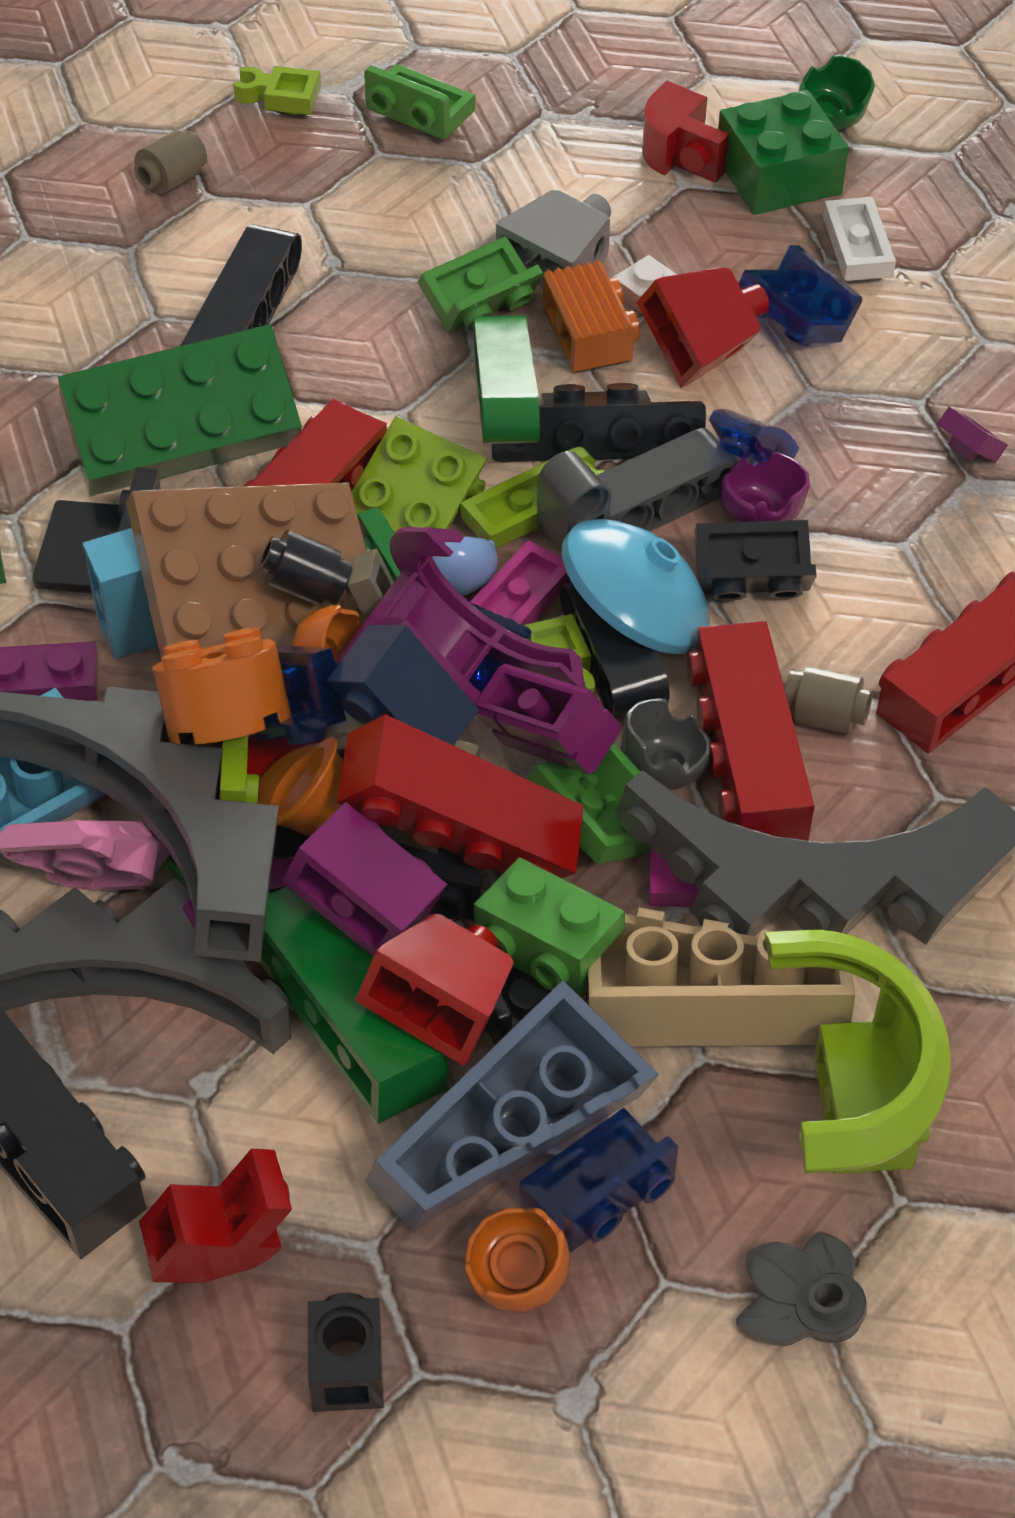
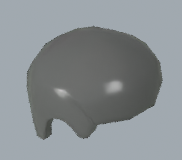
M661 698L637 702L626 712L621 751L640 772L643 770L666 788L672 789L692 784L709 767L711 760L709 743H711V739L698 727L695 715L691 714L684 719L676 718L669 711L668 701Z

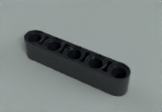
M249 224L245 228L180 346L269 325L299 267L302 253L301 235L295 232Z

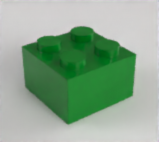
M809 90L790 92L783 96L756 102H746L739 106L720 110L718 129L729 133L726 174L753 215L842 194L849 146Z

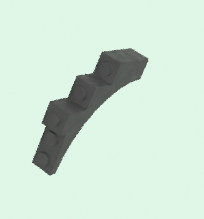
M107 687L104 702L0 692V757L23 760L67 774L109 795L140 818L168 849L186 881L195 916L194 956L261 962L275 856L279 806L219 800L223 748L168 743L158 692Z
M643 770L626 784L615 814L632 838L638 842L647 843L667 861L669 868L678 879L684 883L693 884L699 890L690 912L698 919L701 927L704 919L729 923L728 928L736 933L756 936L784 908L794 916L795 921L802 930H827L848 934L879 904L889 913L890 918L899 928L914 934L926 945L1015 856V811L987 787L983 788L954 812L922 827L869 841L822 843L772 836L736 825L681 799Z
M175 877L121 920L104 901L97 900L93 903L76 887L22 929H19L7 913L0 910V1007L3 1011L42 1000L94 994L145 997L192 1008L233 1026L272 1054L292 1038L288 1010L290 1009V1002L276 983L269 979L260 981L246 969L243 960L194 956L195 929L182 909L184 904L190 900L188 888Z

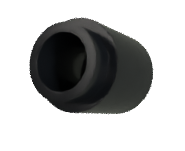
M286 530L280 539L274 536L269 539L261 556L259 569L267 572L265 584L317 606L323 602L336 605L348 584L352 571V562L341 558V551L291 530Z

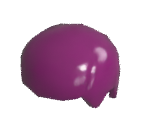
M769 452L757 464H748L747 459L742 457L730 470V473H727L722 479L720 488L721 500L725 510L738 522L794 520L802 510L810 488L809 473L797 460L779 452Z

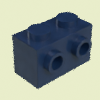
M368 625L327 679V682L342 697L341 705L343 709L358 722L367 724L386 714L453 746L479 710L406 625Z

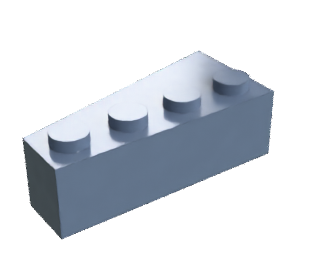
M562 980L375 1161L365 1183L411 1230H414L638 1099L659 1074Z

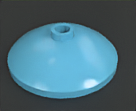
M593 519L577 523L564 538L561 550L562 560L571 582L587 604L608 624L635 642L660 652L682 654L696 648L698 627L710 626L708 604L692 569L673 545L645 529L611 519Z

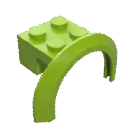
M827 930L765 932L770 969L832 968L857 975L880 988L873 1021L820 1024L813 1059L824 1120L801 1122L799 1141L805 1174L821 1172L842 1174L913 1169L920 1144L929 1141L930 1126L937 1117L944 1102L951 1070L948 1034L943 1018L932 996L907 966L890 953L866 940Z

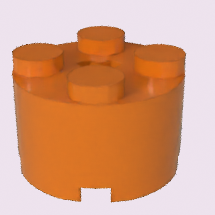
M253 627L226 633L223 635L224 644L200 648L199 640H188L163 647L164 657L161 658V662L152 667L169 742L181 745V733L191 732L193 733L195 744L213 743L247 736L265 730L263 717L278 712L280 723L288 720L291 712L276 642L262 639L260 628Z

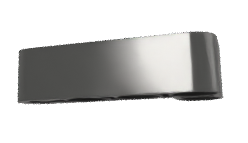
M705 428L691 431L598 475L575 452L565 451L552 457L539 473L537 485V523L560 551L562 550L563 540L577 523L585 520L611 519L650 532L720 499L722 479L727 473H730V470L739 460Z

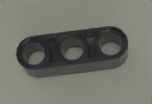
M572 582L562 584L560 599L564 616L573 614L591 654L589 672L594 677L595 689L604 709L608 710L615 718L626 715V712L640 701L661 698L669 703V683L657 650L635 642L608 624L587 604Z

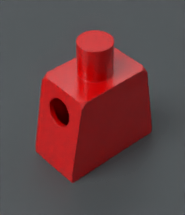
M726 267L658 278L636 302L681 388L688 386L740 352L760 332V323L756 317L766 314L769 309L767 293L760 285L755 284L741 289L733 272Z
M431 914L379 947L355 1001L465 1067L492 1014L514 961L509 954L498 948L495 935L487 927L471 925L465 929L443 915Z

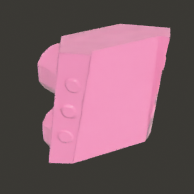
M72 820L10 824L0 832V853L5 858L20 865L46 871V879L68 888L89 889L91 891L145 889L146 886L153 884L156 872L170 854L165 845L143 821Z

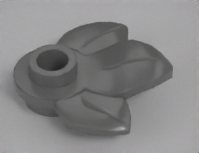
M819 1231L809 1239L803 1250L789 1243L770 1242L748 1251L746 1254L748 1274L761 1295L736 1318L737 1327L743 1333L756 1340L778 1346L792 1345L811 1334L817 1339L828 1343H838L850 1339L858 1332L866 1317L867 1301L862 1287L854 1280L856 1262L849 1247L839 1238ZM829 1301H840L833 1307L821 1306Z

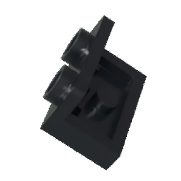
M808 520L696 523L694 533L697 581L704 594H713V599L740 600L745 598L747 593L769 592V597L773 599H792L803 595V591H809L817 577L816 565L811 564Z

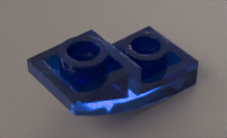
M729 409L713 410L709 418L720 440L719 445L736 457L742 459L750 457L757 462H761L762 460L769 461L773 452H779L794 459L799 450L796 441L785 430Z

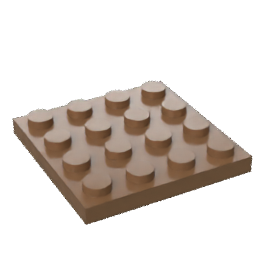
M349 483L132 491L126 501L160 657H164L162 648L174 643L199 640L200 648L224 644L223 635L245 628L259 627L262 639L276 642L289 707L333 705L335 697L320 695L300 681L292 667L291 644L297 625L314 610L332 605L323 602L317 606L266 585L265 577L267 572L259 569V563L269 539L272 536L280 539L286 530H291L341 551V558L351 561L353 567L355 556L367 551ZM345 589L336 605L340 604L341 608L353 610ZM359 614V622L363 625L366 620L363 614Z

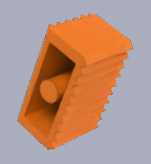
M598 260L593 264L586 262L583 266L577 263L573 268L567 265L563 270L557 268L554 272L548 269L543 274V310L546 312L550 326L552 325L556 339L559 341V346L561 345L565 359L568 360V365L571 366L572 373L633 360V344L640 339V327L635 312L633 310L625 311L623 307V292L618 278H609L602 262Z

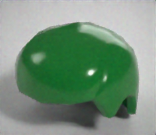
M833 55L821 68L816 69L814 66L809 68L802 79L798 92L809 90L837 130H843L852 127L863 118L870 103L875 83L871 71L859 60L844 55Z

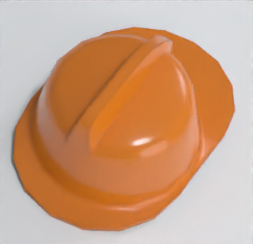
M335 737L297 748L285 754L272 764L259 779L258 804L279 806L277 826L310 837L342 806L336 802L343 758L336 752L338 741Z

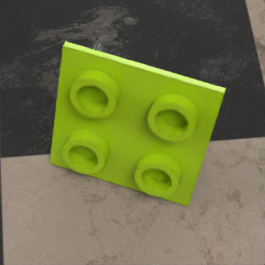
M395 416L351 492L357 516L358 513L379 507L394 532L405 527L449 529L460 509V503L485 490L486 483L479 479V474L488 459Z

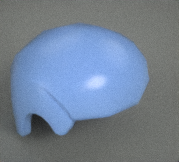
M468 536L464 537L461 543L444 542L453 551L450 557L432 556L443 576L463 597L482 589L495 574L498 564L493 540L487 541L483 538Z

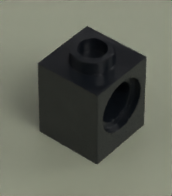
M346 1292L330 1295L324 1301H307L308 1384L312 1411L384 1408L382 1326L379 1298H364L359 1294ZM344 1340L356 1341L363 1346L358 1352L350 1356H337L329 1351L334 1344Z

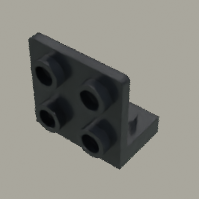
M136 468L130 490H122L119 505L67 500L56 501L33 572L32 580L34 587L37 589L92 593L82 543L132 528L126 501L132 491L161 490L158 469Z

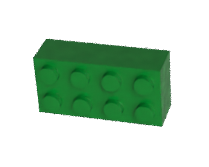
M271 324L58 376L61 402L89 497L130 487L136 468L158 469L159 479L286 447L301 432L302 428Z

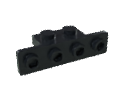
M632 383L609 384L606 386V391L585 392V387L577 384L557 385L553 387V393H541L542 405H539V442L491 444V453L494 461L550 460L559 453L576 447H583L594 459L635 458L700 428L706 429V406L702 401L651 402L647 391L638 390V385Z

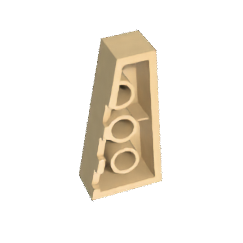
M639 908L637 916L625 914V929L588 969L586 1003L631 1047L816 1045L820 1024L850 1023L852 1020L855 1000L853 975L845 971L823 967L770 969L765 932L776 931L763 930L759 937L738 934L728 928L729 923L704 919L702 927L664 921L665 912Z

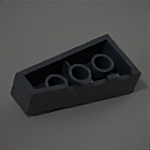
M0 1007V1168L75 1254L82 1259L147 1210L140 1184L146 1179V1176L138 1161L125 1147L121 1146L116 1150L104 1135L103 1126L93 1111L85 1103L77 1102L64 1086L55 1070L42 1059Z

